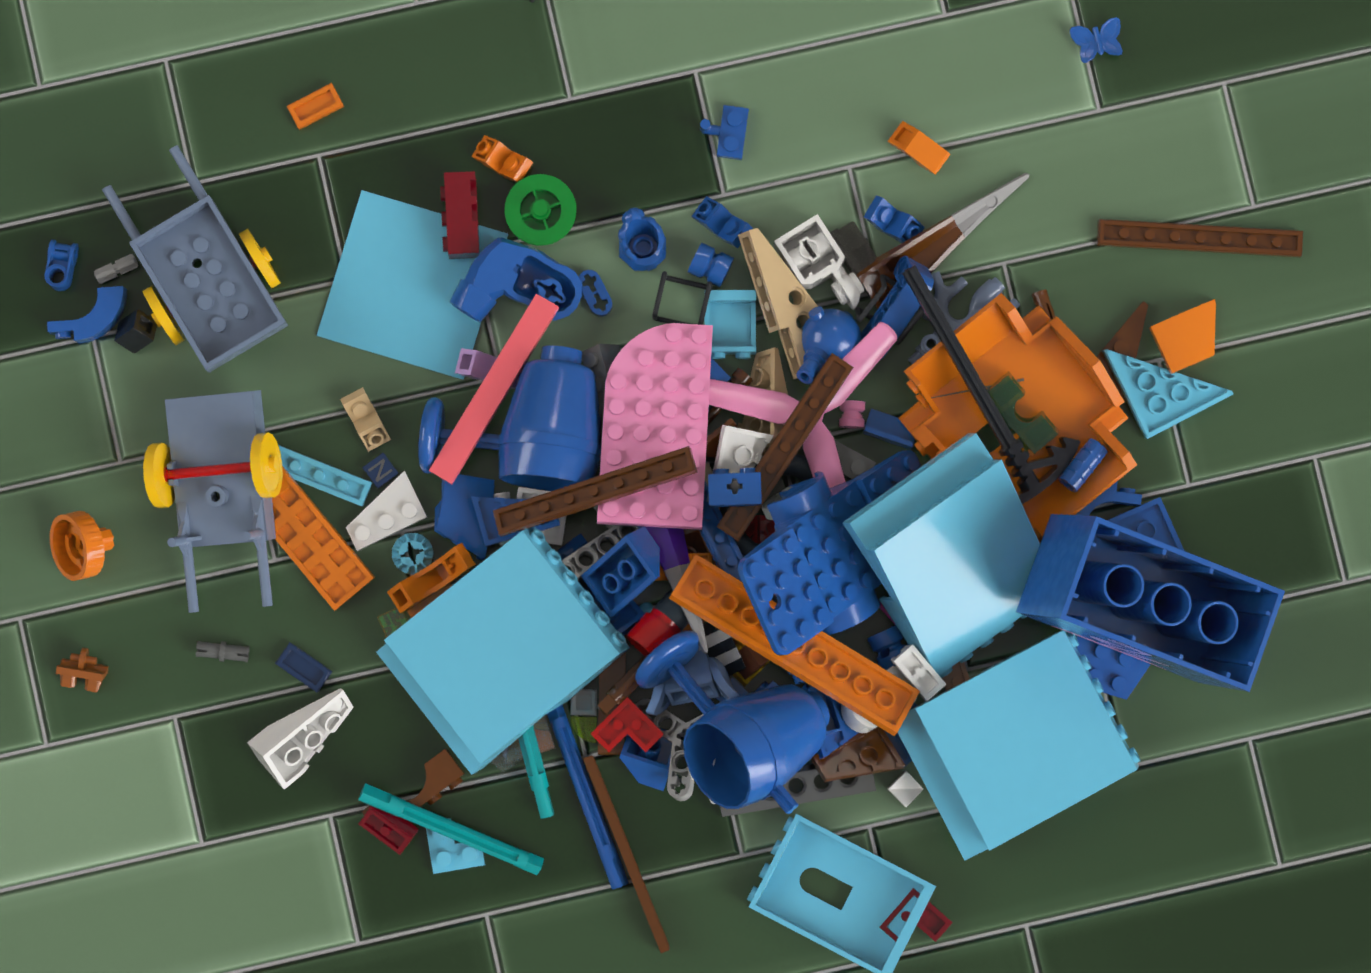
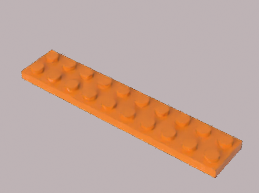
M697 554L694 555L669 597L675 603L893 736L898 733L920 692L823 631L792 653L777 655L770 646L743 583ZM772 600L769 601L771 608L775 609L774 607L777 603Z

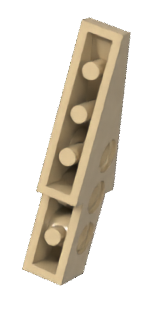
M755 228L739 234L738 237L769 333L779 332L793 379H797V371L802 366L805 355L802 344V327L809 318L808 313L810 310L818 306L761 231ZM789 294L793 298V304L789 301ZM797 319L801 322V329L797 326Z

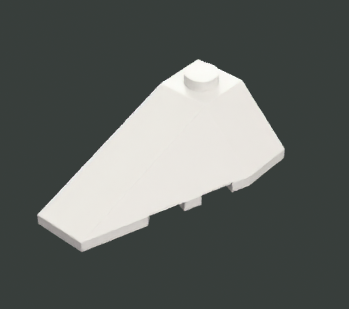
M340 688L267 726L247 743L283 789H286L305 773L309 767L307 764L315 752L320 753L324 747L322 745L324 740L330 733L338 729L353 709V705L344 690Z

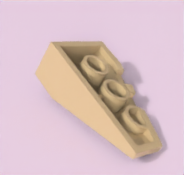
M774 347L756 353L750 375L753 382L750 386L782 392L788 395L778 348ZM744 415L743 422L738 423V428L774 435L770 443H767L761 454L763 456L785 423L776 424Z

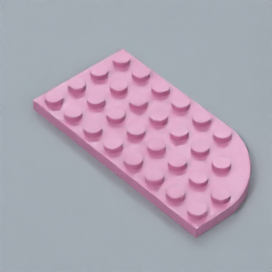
M670 323L653 327L629 341L612 362L605 382L600 475L687 446L692 450L698 473L598 505L597 524L702 530L713 325Z

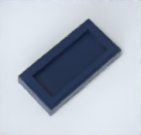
M289 642L275 662L276 665L317 693H319L333 672L291 642Z

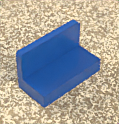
M870 409L862 434L909 450L913 448L915 439L898 417Z

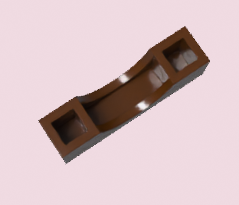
M444 749L424 764L426 770L425 785L415 798L407 802L419 807L425 803L431 806L443 797L440 794L441 791L447 787L452 790L463 782L461 776L465 772L448 749ZM371 805L361 811L363 815H365Z

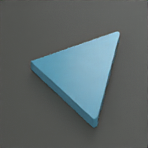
M1108 349L1102 350L1145 439L1233 395L1231 390L1177 372L1170 374L1168 369Z

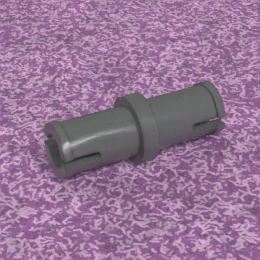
M197 641L196 657L216 658L220 662H225V660L248 662L250 646L229 645L225 641H221V644Z

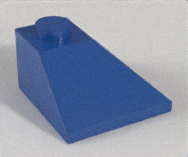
M627 735L619 758L638 783L664 791L669 774L672 743L661 737L645 752Z

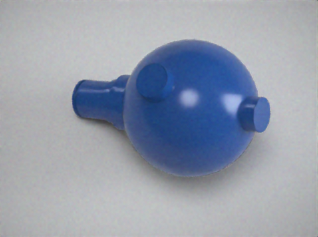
M821 306L810 310L808 313L809 318L802 327V344L805 355L803 357V364L797 371V378L801 382L811 384L831 353L843 359L862 340L860 328L849 312L839 309H823Z

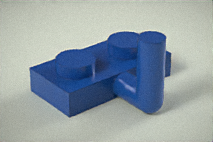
M724 105L721 126L710 125V121L707 119H703L700 122L701 133L719 136L717 157L742 160L749 108Z

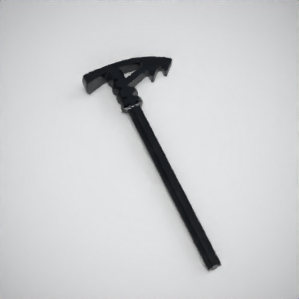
M914 265L906 269L902 274L1001 445L1000 456H1007L1005 460L1006 466H1013L1011 475L1019 477L1017 485L1021 491L1017 492L1021 503L1024 504L1059 478L1072 461L1080 441L1060 437L1061 448L1046 446L1049 454L1048 457L1027 461L1030 454L1028 450H1021L1024 445L1023 441L1015 439L919 270ZM1052 465V468L1040 479L1037 478L1033 471L1037 468Z

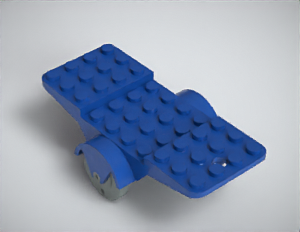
M900 451L854 479L831 488L823 472L817 471L814 473V478L790 485L764 502L762 511L766 519L774 521L775 532L739 561L738 573L774 653L777 655H788L819 632L823 631L828 635L841 632L864 621L879 609L880 602L874 589L882 583L846 530L843 522L921 467L919 459L913 451ZM773 594L777 597L775 609L771 608L769 604Z

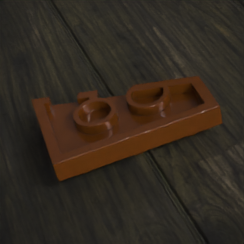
M876 727L868 733L856 734L822 759L819 758L818 754L811 759L824 782L898 770L905 767V763L892 742L880 727Z

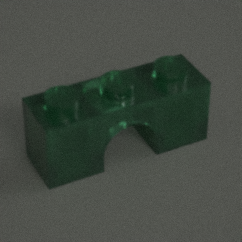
M1009 371L987 389L1010 431L1014 430L1019 436L1018 440L1021 439L1023 441V448L1025 450L1030 449L1035 454L1058 435L1059 430L1043 411L1032 418H1023L1016 412L1015 404L1025 395V390Z

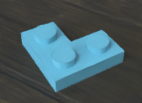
M426 828L433 874L485 865L482 851L463 843H455V840Z

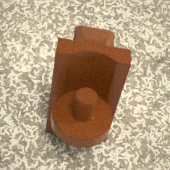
M83 647L80 654L71 653L70 659L63 658L60 665H57L56 674H60V686L75 687L78 677L86 679L85 690L98 692L103 679L108 674L109 666L96 664L97 657L89 656V649Z

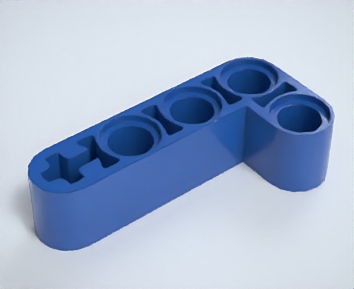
M907 256L899 259L894 268V276L897 282L861 332L862 339L880 322L888 324L895 331L897 337L900 336L920 307L918 300L902 273L916 265L931 291L934 279L926 266Z

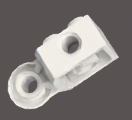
M818 214L774 241L775 250L804 289H812L831 278L834 283L830 286L842 305L847 303L852 310L856 308L864 288L853 272L850 274L846 273L843 268L845 256Z

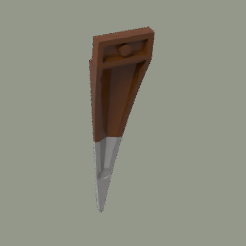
M1022 174L875 258L873 263L856 274L869 298L872 300L881 289V274L897 282L894 276V268L903 256H907L926 266L930 273H932L997 206L1029 178V174ZM887 283L885 292L876 302V309L880 307L893 288L889 283Z

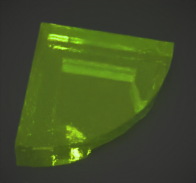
M571 717V724L577 735L585 741L596 743V739L591 733L597 728V717Z

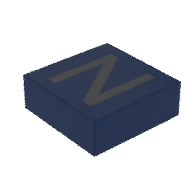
M384 453L362 467L378 489L399 474Z

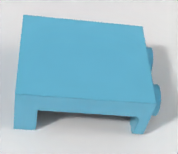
M711 290L704 325H713L712 359H724L725 355H735L736 359H750L751 355H756V290Z

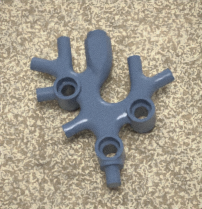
M939 271L931 274L934 279V298L953 331L1000 293L1003 294L1002 291L1005 289L1004 285L996 277L992 280L988 279L974 293L970 301L968 315L963 319L957 320L949 314L948 304L968 284L967 281L961 276L951 286H946ZM1015 298L1010 301L1016 309L1020 306V303ZM924 313L922 317L925 320L929 321L926 314ZM935 330L933 334L923 337L920 344L915 348L916 352L908 358L911 365L931 350L926 345L927 341L934 342L935 346L941 342Z

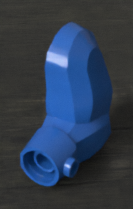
M501 237L485 247L474 260L464 280L460 279L449 302L470 318L481 323L497 304L495 300L500 296L505 295L513 301L529 306L534 296L538 294L559 307L552 319L555 321L569 316L578 307L582 297V282L575 271L558 263L542 251Z

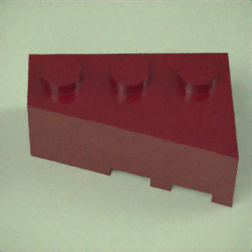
M475 171L445 172V186H440L441 202L446 203V211H441L442 227H447V236L442 237L443 252H448L449 259L477 258L480 251Z

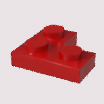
M627 697L591 735L609 753L627 735L647 752L664 733Z

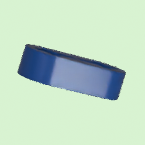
M593 270L583 271L579 275L582 284L585 282L584 277L588 275L591 279L596 278L594 282L596 291L592 292L588 285H582V294L591 312L599 317L607 316L611 312L613 304L600 276ZM597 294L602 301L607 300L608 302L605 305L606 310L601 311L600 308H594L597 304L594 296Z

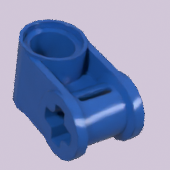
M56 240L50 241L45 280L56 291H65L71 286L79 251L77 243L67 245L57 243ZM56 273H64V279L60 283H53V276Z

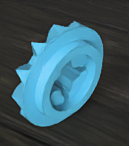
M407 533L396 540L392 548L394 564L399 570L407 574H415L429 566L433 559L431 543L427 538L418 533ZM408 543L415 550L423 549L422 552H419L420 554L416 555V564H414L410 557H402V555L409 552Z

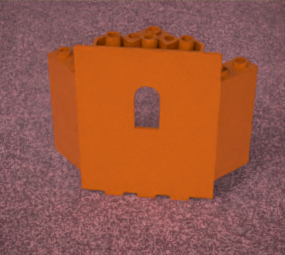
M1000 293L953 332L984 386L1024 378V381L986 389L1000 413L1008 407L1023 427L1013 436L1015 439L1023 441L1024 445L1021 450H1028L1030 454L1027 461L1048 457L1049 454L1046 446L1061 448L1060 437L1080 441L1073 458L1091 438L1098 441L1108 451L1101 460V463L1098 464L1093 473L1087 478L1086 483H1083L1077 492L1074 493L1068 490L1057 478L1041 493L1022 504L1041 543L1051 514L1076 515L1137 466L1130 452L1111 433L1125 422L1128 417L1120 408L1124 400L1101 361L1058 317L1050 319L1038 305L1022 318L1016 307ZM939 342L904 371L909 379L906 384L915 395L918 394L915 397L919 402L898 419L917 441L914 446L923 457L927 454L930 459H933L966 434L977 433L978 430L988 423L970 391L936 397L969 390L942 342ZM1000 445L989 454L993 459H1002L1016 492L1021 491L1017 485L1019 477L1011 475L1013 466H1006L1005 460L1007 456H1000ZM1052 465L1037 468L1033 471L1037 478L1040 479L1052 468Z

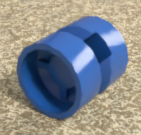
M702 242L689 266L688 273L698 278L706 276L707 282H712L713 285L720 288L733 263L734 257L723 252L716 254L715 248Z
M897 626L867 638L872 651L878 652L876 659L879 666L885 670L896 666L892 663L891 659L901 653L900 650L906 646L901 643L903 636Z

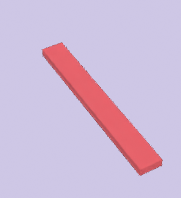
M538 294L534 296L429 469L432 474L451 485L454 483L559 309L557 305Z

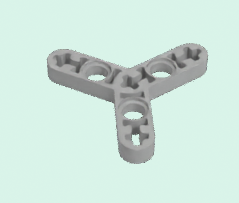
M650 699L639 700L636 706L641 711L644 708L647 709ZM667 710L656 715L655 719L645 714L660 730V724L664 719H672V727L667 731H662L664 733L662 737L672 743L667 791L675 800L685 801L693 793L694 780L690 776L688 766L685 769H678L677 767L678 760L681 757H685L681 737H685L687 729L704 714L687 723ZM676 774L681 775L682 780ZM682 782L685 789H682L679 794L675 787H679Z

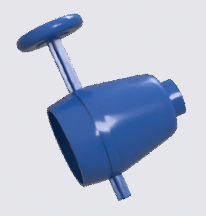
M543 346L540 359L529 361L524 365L507 411L501 434L483 433L475 448L499 450L500 480L520 487L554 491L595 477L599 461H601L602 441L595 373L587 366L581 365L582 351L564 346ZM437 397L428 399L421 419L418 458L420 468L424 473H431L429 469L443 448V444L446 443L453 431L445 429V407L443 401Z
M683 631L661 643L640 664L635 680L639 687L645 689L656 687L673 677L704 714L687 729L683 741L684 756L688 769L700 790L713 803L726 809H739L772 796L786 814L792 813L799 805L783 785L824 744L827 734L826 727L830 720L829 710L824 700L814 691L804 690L789 684L729 698L715 705L684 668L698 651L699 637L694 631Z

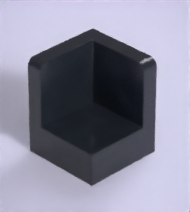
M136 309L119 321L114 341L130 352L137 353L154 341L157 324L153 318Z

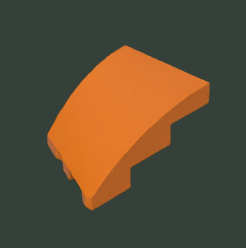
M1215 299L1149 327L1170 374L1215 355Z

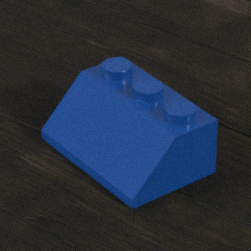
M645 526L623 537L581 575L610 618L614 617L660 577V547Z

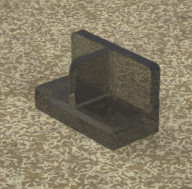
M852 221L838 230L837 228L830 232L845 256L844 264L850 273L853 272L856 275L877 258L868 244L869 240L864 238L855 222Z

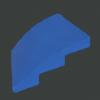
M458 474L451 485L442 479V499L435 507L434 531L444 538H449L455 545L463 543L467 550L477 555L476 558L483 561L486 556L487 547H485L471 496L494 498V480Z

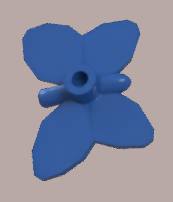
M1117 17L1108 19L1101 26L1100 33L1098 27L1092 28L1093 34L1088 28L1082 26H1074L1069 30L1072 40L1081 47L1080 58L1083 63L1092 60L1097 52L1099 55H1103L1104 51L1110 55H1122L1123 50L1120 43L1116 40L1121 28L1120 19Z

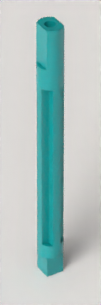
M532 726L518 740L531 790L534 791L540 818H547L554 815V810L548 791L549 784L534 726Z
M366 783L362 787L358 800L411 821L513 864V866L537 875L542 868L544 858L501 842Z

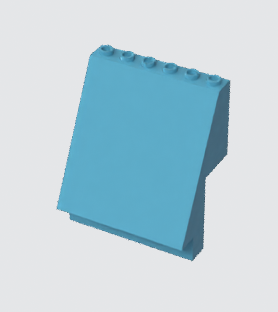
M976 433L966 434L843 522L846 530L891 596L881 597L879 599L907 643L909 645L913 644L941 678L951 673L953 670L952 666L956 663H963L973 656L972 652L974 650L991 644L996 634L999 632L1005 633L1014 626L1013 622L1018 618L1027 617L1017 613L1016 610L1040 543L1002 459H993Z
M535 526L522 530L384 639L386 644L376 652L471 775L483 769L544 715L568 702L630 648L623 634L613 627L608 615L598 608L592 595L584 590L577 581L578 579L574 572L565 566L561 561L559 553L550 547L545 540L544 534L536 529Z
M1061 630L990 666L977 676L910 709L898 731L964 861L987 849L989 851L1139 768L1138 762H1140V758L1135 748H1129L1125 741L1128 735L1122 724L1117 725L1113 718L1116 715L1110 701H1104L1101 692L1104 691L1097 677L1092 678L1089 672L1091 665L1085 654L1081 656L1076 648L1079 642L1074 634Z

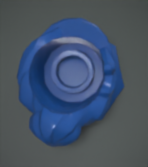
M630 208L623 214V225L618 232L619 257L634 271L653 270L666 258V237L661 226L654 218L646 217L641 209Z

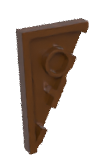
M1143 301L1102 350L1108 349L1136 359L1148 309L1147 303ZM1101 350V352L1096 357L1103 364L1108 375L1110 376L1111 380L1116 386L1118 392L1125 401V397Z

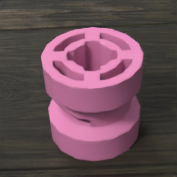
M845 400L840 405V410L844 414L839 419V427L850 429L864 428L865 420L862 418L861 413L865 410V402Z

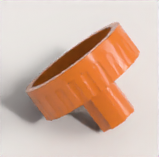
M75 511L57 516L53 520L50 529V548L57 568L63 576L71 581L98 575L103 567L105 551L111 550L114 547V536L110 529L105 527L99 528L95 520L85 511Z

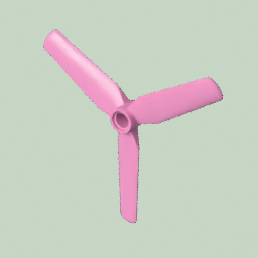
M884 322L878 323L842 359L854 368L823 415L842 405L897 341V334L888 324ZM710 379L709 405L776 424L785 423L799 403V401L786 393ZM822 415L803 443V450L813 478L815 477L814 473L817 471L823 472L831 488L844 483L845 478L834 437L822 422Z

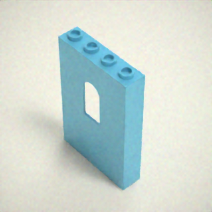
M798 814L794 818L789 816L783 828V831L787 832L782 841H776L771 851V854L775 855L771 864L765 863L759 877L763 878L758 888L753 886L747 898L751 902L749 908L873 973H893L936 886ZM808 868H817L852 886L853 888L842 910L805 892L800 885L802 872ZM914 888L920 893L919 897L913 896L887 926L898 936L895 942L880 926ZM904 911L910 912L907 921H903L901 918V914Z

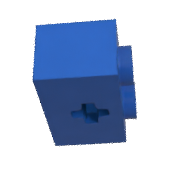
M740 468V473H729V469H714L713 474H708L709 507L762 506L761 472H755V468ZM734 480L737 481L738 485H743V489H738V494H733L731 489H727V486H731Z

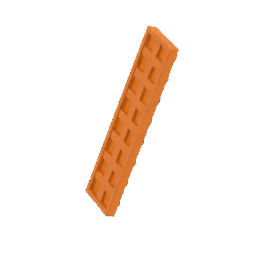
M282 465V486L279 494L272 498L276 531L275 540L335 611L372 581L375 576Z

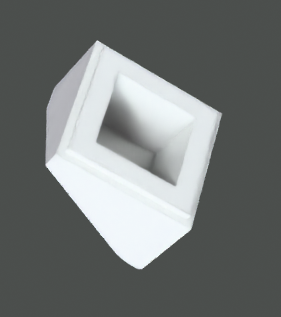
M904 771L887 788L904 807H907L923 790L907 771Z

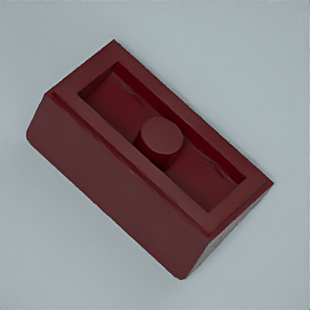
M370 806L358 823L399 855H401L419 830L408 820Z

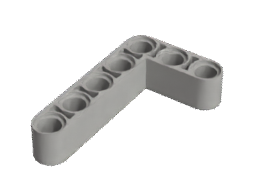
M598 505L594 506L596 512L598 511ZM605 524L609 530L561 561L569 570L574 572L577 576V581L583 579L581 575L607 553L600 547L602 542H610L615 546L624 537L621 532L623 528H631L633 531H636L638 527ZM581 556H589L592 564L583 566L579 562V558Z

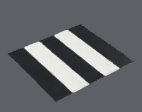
M710 623L703 625L708 656L715 657L722 662L729 676L745 669L746 666L732 637Z

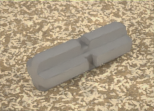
M129 254L116 260L113 265L109 263L96 269L94 275L97 281L103 284L118 277V273L122 275L136 269L138 262L133 254Z

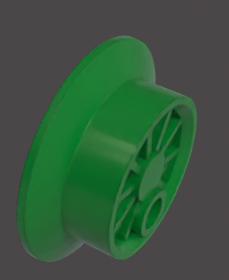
M545 174L525 177L512 187L506 198V222L513 234L525 243L537 246L553 244L565 237L575 222V198L569 187L556 177Z

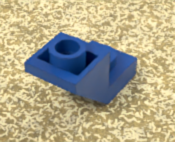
M877 195L863 216L878 230L900 243L921 233L925 228L912 215L897 210L884 198Z
M707 196L691 216L721 240L736 248H739L741 245L738 235L753 229L747 222L732 215L722 204Z

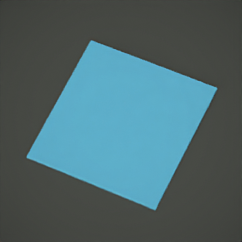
M361 190L316 336L464 380L465 376L455 373L461 348L473 350L481 323L458 310L449 301L460 279L464 280L471 264L476 258L449 259L448 252H443L442 237L447 236V227H442V216L440 213ZM478 225L480 253L497 238L507 239L508 233Z

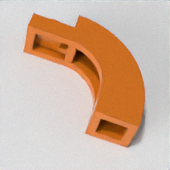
M460 543L429 566L396 584L387 593L401 614L448 584L453 583L476 564L463 543Z

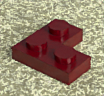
M914 888L880 926L895 942L898 936L887 926L913 896L919 897L920 893ZM928 902L917 926L936 942L953 922ZM902 912L901 918L903 921H907L910 912Z

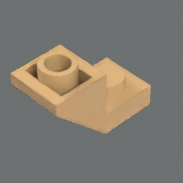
M363 387L340 399L368 452L391 440Z

